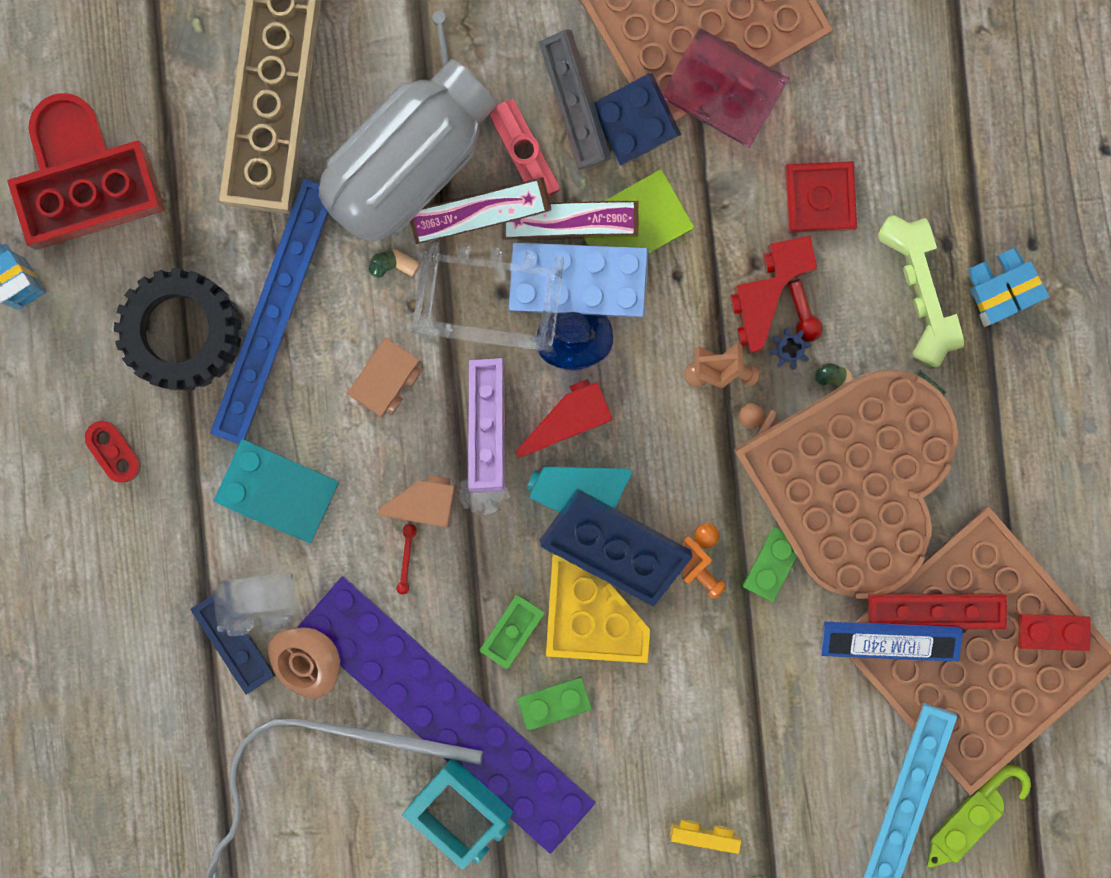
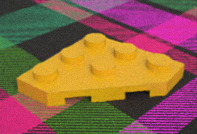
M553 554L546 657L648 663L650 628L610 583Z

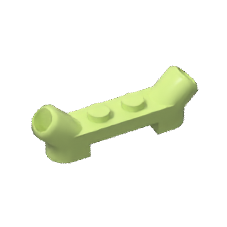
M895 215L887 217L877 235L878 240L905 256L907 266L903 267L905 279L909 286H914L917 298L913 299L914 309L918 318L923 317L926 326L913 351V356L916 361L929 368H938L942 364L947 352L964 348V337L957 314L943 317L925 254L937 249L934 236L926 218L908 223Z

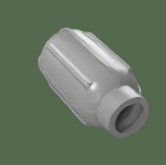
M453 59L431 80H418L410 84L402 83L327 160V167L321 175L319 185V197L323 206L347 232L358 239L377 241L386 239L393 233L400 232L473 157L479 135V124L498 106L496 100L472 74Z

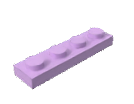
M502 358L469 360L468 489L470 493L505 491V363Z

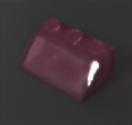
M700 28L681 58L663 93L665 101L750 148L790 78Z

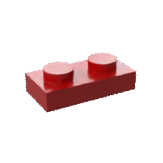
M1019 614L1018 648L1090 651L1091 617Z

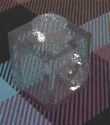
M468 479L460 482L462 489L457 491L464 510L471 508L473 514L480 511L482 517L501 510L499 503L511 498L506 484L505 491L470 493Z

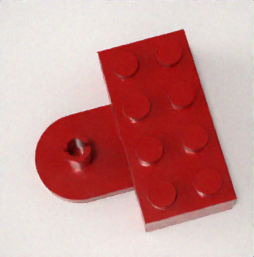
M68 93L53 94L37 104L29 119V135L40 170L7 180L28 247L35 250L166 211L147 147L142 142L137 140L107 149L97 114L87 102L76 95Z

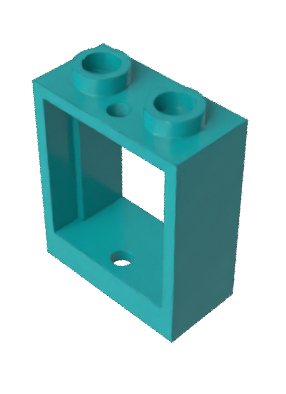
M450 759L412 800L402 816L464 870L471 861L478 864L489 851L486 845L493 838L498 842L508 832L511 826L507 822L514 811L457 760ZM448 784L492 822L491 826L470 848L426 810Z

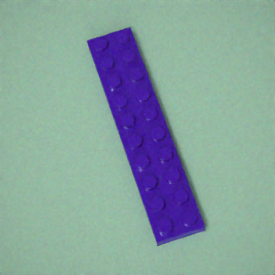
M345 576L338 580L297 626L298 628L315 629L325 634L338 651L340 666L421 739L483 751L480 765L464 761L458 762L514 812L510 818L550 854L596 804L594 799Z

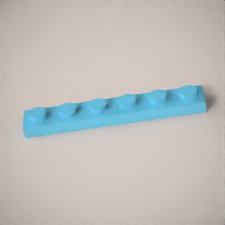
M923 703L863 878L902 877L957 719L956 713Z

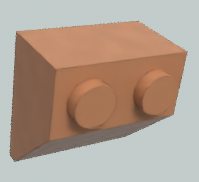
M429 475L428 481L419 480L379 508L378 515L449 527L457 486L450 485L451 478Z

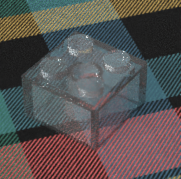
M293 573L224 580L213 591L218 632L227 631L228 636L245 635L249 633L248 630L261 627L262 632L282 630V626L288 625L289 621L298 614Z

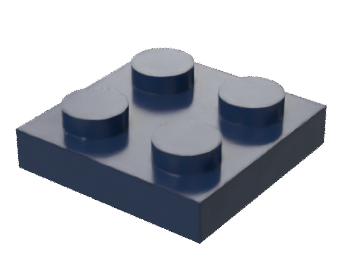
M653 73L646 74L594 102L603 131L620 165L627 164L681 135Z

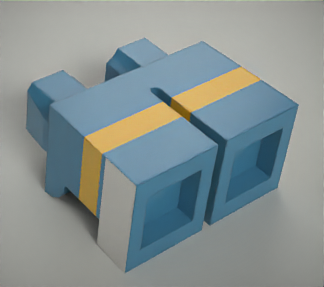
M0 243V282L2 284L0 287V302L19 310L47 292L26 258L11 251L7 244L1 245Z
M1016 248L996 256L1004 273L995 278L987 261L968 269L973 285L969 292L977 303L981 313L979 316L984 327L1049 298L1032 262L1025 263Z

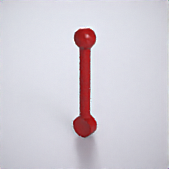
M406 524L403 527L405 546L401 579L396 586L397 592L401 595L407 594L409 591L407 577L412 538L415 537L417 532L416 526L413 524Z

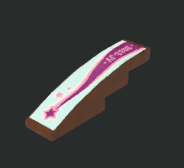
M541 177L425 206L410 221L415 243L420 244L549 212L552 209L544 178Z
M638 201L550 203L552 210L549 212L502 223V240L638 237Z

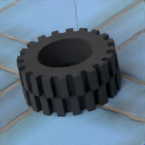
M171 268V272H165L164 270L153 272L154 277L150 279L144 276L137 281L140 285L137 289H128L124 295L128 298L125 306L119 304L116 313L121 315L120 323L114 322V332L119 333L120 340L115 342L117 349L123 351L125 355L122 360L126 366L135 370L134 374L140 379L150 382L149 384L175 391L195 390V387H205L211 384V380L215 377L220 378L226 373L224 370L228 363L233 364L236 358L233 355L235 347H240L241 338L238 337V329H242L241 320L236 317L235 312L238 310L234 302L228 298L229 295L215 282L193 271L187 272L182 269ZM175 297L193 299L201 306L208 320L209 328L206 343L197 355L187 361L179 363L165 362L152 351L148 344L146 326L149 316L165 300Z

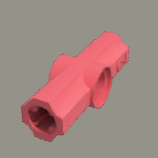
M511 99L499 104L489 114V117L523 182L543 177L548 197L553 196L561 189L539 148L538 141L533 137L515 100ZM527 143L531 145L534 149L532 156L527 159L517 157L515 149L519 144Z

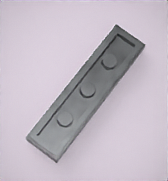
M572 29L563 30L539 41L578 170H586L612 159Z

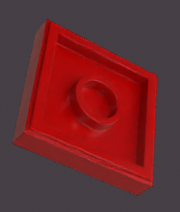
M854 161L785 165L788 233L857 229Z

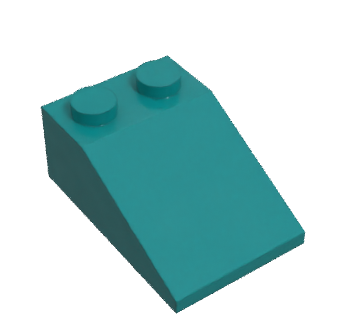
M241 439L213 502L298 539L312 543L339 482L254 442Z

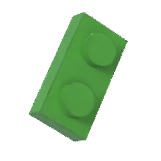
M774 526L772 527L742 587L771 602H774L797 557L782 530Z
M516 594L479 652L508 670L545 612Z
M582 677L517 697L527 731L592 710Z

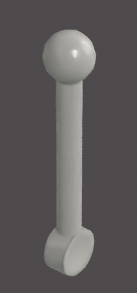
M436 11L433 13L432 19L437 25L444 67L449 62L444 31L446 16L442 11Z

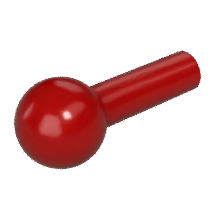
M801 280L790 281L787 284L799 317L796 333L802 330L804 331L801 337L803 341H816L822 335L823 325L817 317L812 316Z

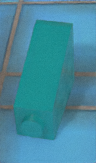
M543 467L541 473L534 470L526 489L532 491L529 498L558 512L563 509L577 489L615 508L632 471L619 468Z

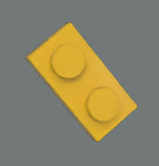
M684 819L680 821V824L672 823L671 842L739 854L741 839L739 835H734V829L714 826V830L700 828L701 823Z

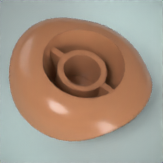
M293 628L277 633L268 644L270 664L274 674L285 687L296 694L310 699L321 698L332 690L338 678L340 658L335 645L325 634L311 628Z

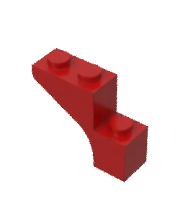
M811 236L771 243L767 247L768 253H763L766 272L772 273L773 278L737 285L734 288L735 294L730 295L734 315L740 314L742 327L737 328L739 344L742 345V348L746 347L747 354L756 353L764 347L784 286L795 277L817 270Z

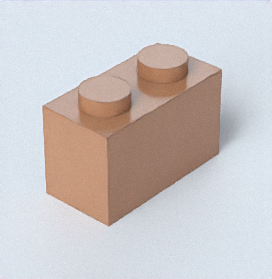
M385 337L347 394L380 417L384 418L386 413L393 415L403 400L399 394L407 384L409 387H412L420 376L422 370L418 366L421 361Z

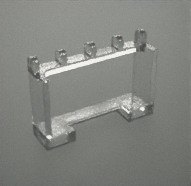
M431 241L429 252L423 251L412 327L413 333L538 351H552L564 257H555L554 268H541L533 266L534 253L526 252L524 265L501 262L502 250L498 248H493L491 261L468 258L469 245L467 244L460 245L458 257L439 254L440 241ZM438 262L547 276L539 336L430 321Z

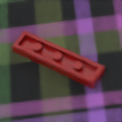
M1005 593L868 594V623L962 627V629H1007V595Z

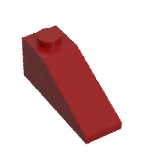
M586 379L569 386L571 393L566 394L515 451L517 458L519 459L612 421L613 419L598 382L590 385L589 380Z

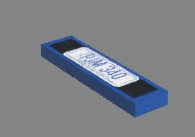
M824 621L821 656L959 662L963 632L962 627Z

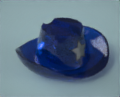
M577 312L565 314L547 313L538 328L536 346L539 355L548 364L562 370H583L602 361L609 354L614 339L613 329L607 316L582 315Z

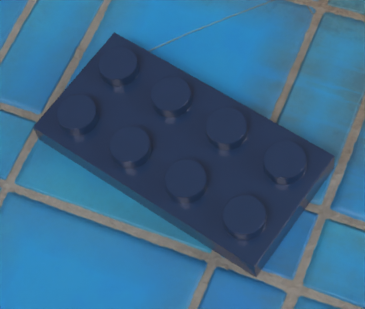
M580 489L575 491L540 538V547L653 607L693 557L690 549Z

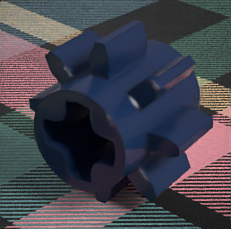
M785 328L783 339L777 336L771 338L777 346L776 349L768 353L769 355L777 354V357L780 359L777 363L778 368L786 362L790 363L792 370H795L797 368L796 360L800 359L803 362H808L809 358L803 353L805 349L812 346V343H803L801 337L804 331L801 330L795 336L790 334L789 328ZM787 340H790L791 345L798 346V351L793 353V358H790L789 353L782 352V347L787 345Z

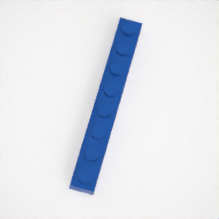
M303 178L210 434L240 444L241 439L247 438L329 214L319 197L320 184Z

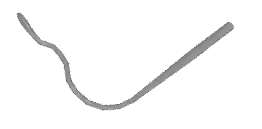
M275 719L256 727L239 744L232 761L229 785L235 805L233 823L229 834L216 846L205 878H218V860L221 851L236 835L241 813V801L236 785L237 767L245 747L261 732L275 726L296 725L397 749L479 765L482 762L483 751L402 735L302 719Z

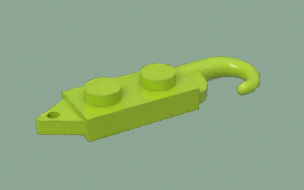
M1005 765L971 796L969 795L929 837L932 842L926 866L931 868L952 861L956 864L1003 815L1004 801L996 789L1008 777L1015 776L1020 779L1022 791L1019 798L1023 800L1027 797L1031 788L1030 777L1027 772L1016 765ZM933 857L937 858L936 862L931 861Z

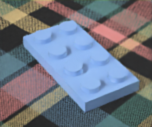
M513 243L509 310L512 312L645 318L649 250L647 248Z

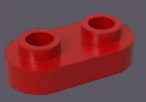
M97 421L87 428L85 432L86 446L106 475L111 480L119 483L134 480L140 472V460L118 427L108 421ZM102 432H107L110 436L109 442L105 445L99 441V436ZM123 459L129 463V469L126 472H121L118 467L119 462Z

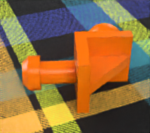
M703 523L695 530V541L687 535L682 539L683 546L690 549L693 556L682 570V579L689 584L696 578L708 590L706 594L710 598H718L726 590V584L721 579L717 581L706 569L713 560L701 548L714 547L719 541L720 534L717 527L713 524Z

